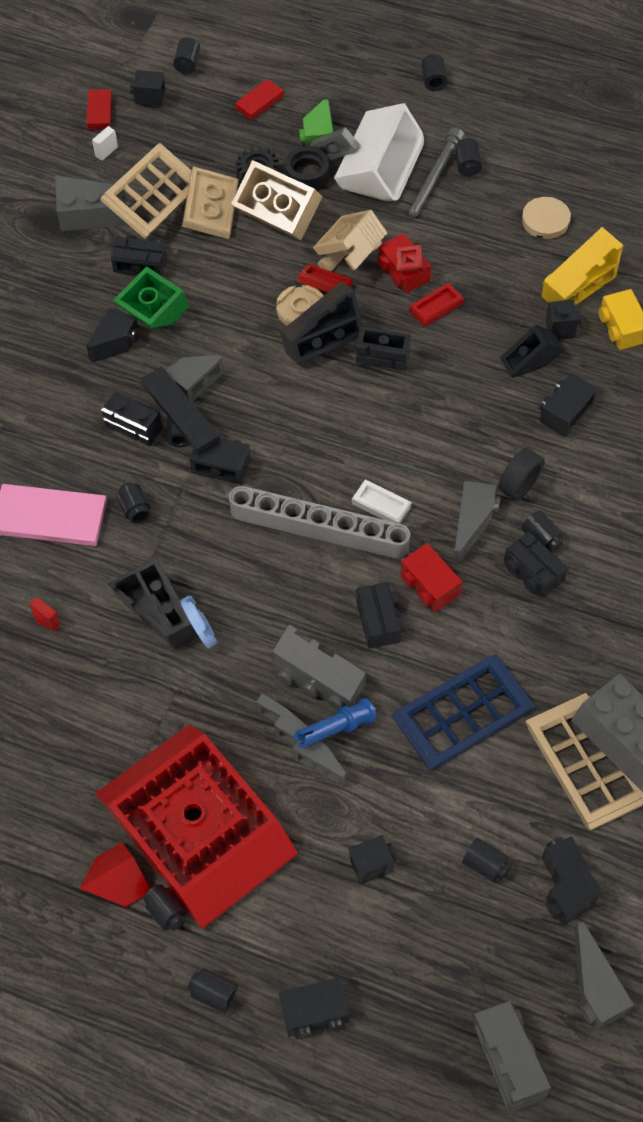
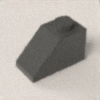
M219 355L182 357L176 364L170 365L166 372L190 401L193 402L224 373L223 361Z

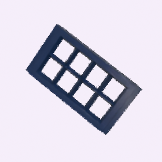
M495 654L398 709L397 712L392 714V718L426 767L431 771L529 714L536 706L498 655ZM489 670L500 687L485 696L474 681V678ZM468 682L480 699L464 707L453 691ZM504 691L516 708L500 716L489 699ZM448 695L459 711L444 720L432 703ZM484 704L495 721L480 729L468 712ZM427 707L438 724L422 732L411 715ZM463 715L474 733L459 741L447 724ZM442 728L453 743V746L438 754L427 739V736Z

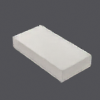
M364 480L352 498L353 505L383 520L401 524L412 505V502L367 480Z

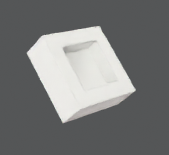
M109 126L92 139L95 157L102 161L118 148L115 130Z

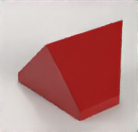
M121 842L95 857L79 889L127 908L144 898L150 887L134 857Z

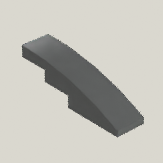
M262 693L256 701L257 714L275 723V737L293 746V760L343 788L346 784V772L330 749L321 740L308 745L306 748H301L298 744L305 740L302 739L296 742L295 732L308 726L288 709Z

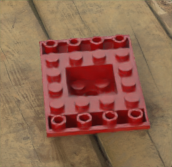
M190 724L95 793V796L168 888L184 905L187 912L202 930L298 855V852L276 817L209 738ZM191 808H197L202 812L201 817L196 821H189L185 818V813Z

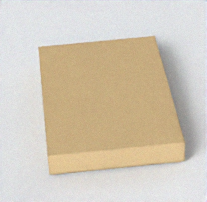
M193 166L182 227L229 239L235 209L231 203L237 193L239 179Z

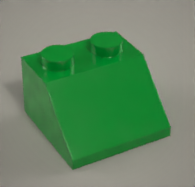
M147 266L113 300L117 306L150 328L173 325L189 308L184 291Z

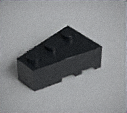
M341 281L280 331L286 355L299 364L358 339L360 327H363L354 289Z
M157 557L108 583L116 597L174 649L199 637Z

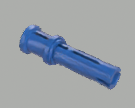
M362 698L351 707L343 706L339 708L336 715L297 730L295 732V740L298 742L304 739L305 741L298 745L301 748H306L308 745L340 731H354L358 725L362 723L370 724L375 720V708L368 699Z

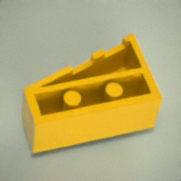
M601 227L560 267L545 278L542 297L548 303L574 300L575 305H577L616 277L623 244Z

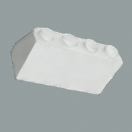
M405 103L366 111L354 136L360 145L357 151L344 156L334 177L343 190L386 202L395 201L400 198L424 144L423 132Z

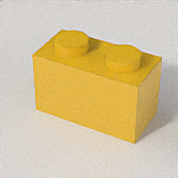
M632 289L603 296L601 308H599V317L603 323H606L611 341H615L619 350L643 344V310Z

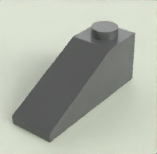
M464 481L453 564H459L491 523L493 511H499L500 496L495 495L496 485Z
M581 922L577 925L574 932L580 1003L582 1004L580 1010L587 1023H593L596 1030H599L628 1014L634 1004L584 922Z

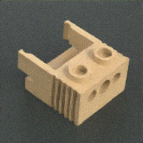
M372 210L341 216L332 228L326 232L313 247L318 255L325 254L317 263L320 268L332 271L343 257L348 255L345 258L346 262L352 270H356L371 251L381 245V239L384 238L387 232Z

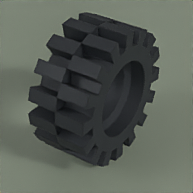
M258 146V150L250 147V152L245 149L243 155L239 154L238 159H236L239 184L242 183L252 160L279 172L278 157H275L273 151L270 153L268 148L262 151V147Z

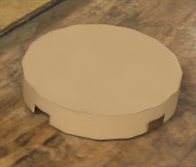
M539 197L528 202L523 209L522 223L525 230L535 237L537 235L543 236V239H553L567 231L571 213L562 201L553 197Z
M308 285L287 288L277 298L276 311L279 319L288 326L322 298L323 294L318 289Z

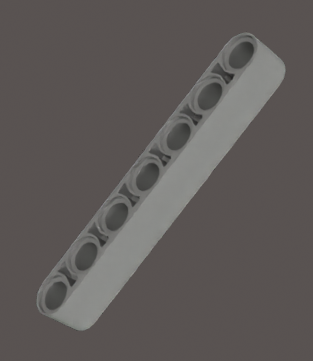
M245 486L235 487L229 493L231 514L240 521L391 558H402L409 552L410 531L402 524ZM266 508L272 509V510H269V511H264V509H266ZM316 521H323V523H320V524L315 523V522H316ZM342 527H348V528H350V529H348V530H342V529H340V528H342ZM373 533L376 536H368L367 534ZM393 540H401L403 542L395 543Z

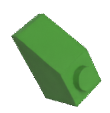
M328 99L322 100L303 118V129H299L300 144L304 143L305 146H310L314 139L333 132Z

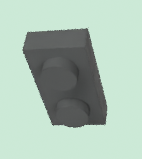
M345 127L314 139L310 147L322 150L328 156L329 161L357 151L360 144Z

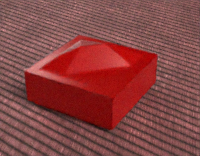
M421 245L396 248L398 274L423 271Z
M35 597L29 603L35 620L41 626L53 632L60 626L57 612L42 600Z

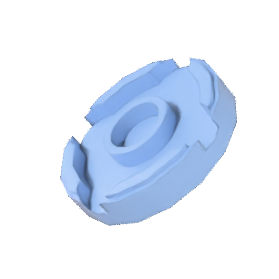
M187 596L180 600L189 621L204 645L208 649L216 645L218 641L214 637L215 634L204 614L195 607L196 602L192 596Z

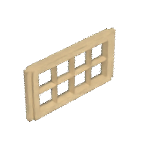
M159 143L106 191L100 200L146 239L187 199L191 170ZM156 158L160 159L171 169L165 176L151 164ZM145 168L159 179L154 186L140 175ZM174 173L188 184L183 190L179 189L168 179ZM134 179L148 190L142 197L128 186ZM163 183L177 195L172 201H169L157 190ZM122 190L137 201L131 208L116 197ZM152 194L166 206L160 212L145 201ZM140 205L154 216L148 224L134 212Z
M587 693L526 720V725L584 825L589 831H592L642 807L643 792L621 770L601 778L592 762L606 755L600 751L588 756L579 742L587 738V736L583 732L575 735L567 722L568 719L574 717L581 704L589 698ZM562 722L571 738L551 746L543 731ZM575 744L583 760L564 768L555 752ZM587 765L596 781L577 790L568 774ZM625 775L634 791L615 800L605 784ZM601 787L610 803L590 812L581 795Z

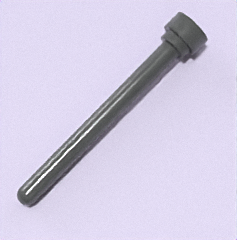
M450 128L446 134V146L409 210L410 217H417L452 152L455 150V145L460 140L466 138L464 132L460 129Z

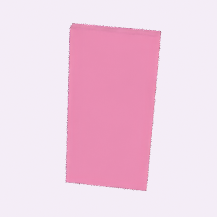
M2 484L0 490V535L97 546L107 497L105 495Z

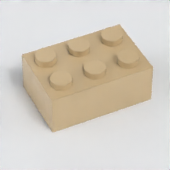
M252 160L231 205L252 218L298 240H302L322 196L315 189Z

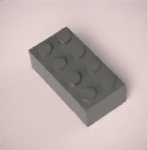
M619 673L584 701L571 721L643 792V696Z

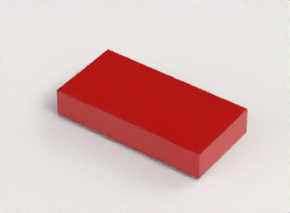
M267 79L235 103V109L252 121L284 97V90Z
M88 90L87 129H105L108 126L111 128L112 90Z
M308 264L298 275V282L327 293L341 281L351 288L353 280L312 264Z
M447 283L410 305L409 312L423 327H426L462 305L464 298Z

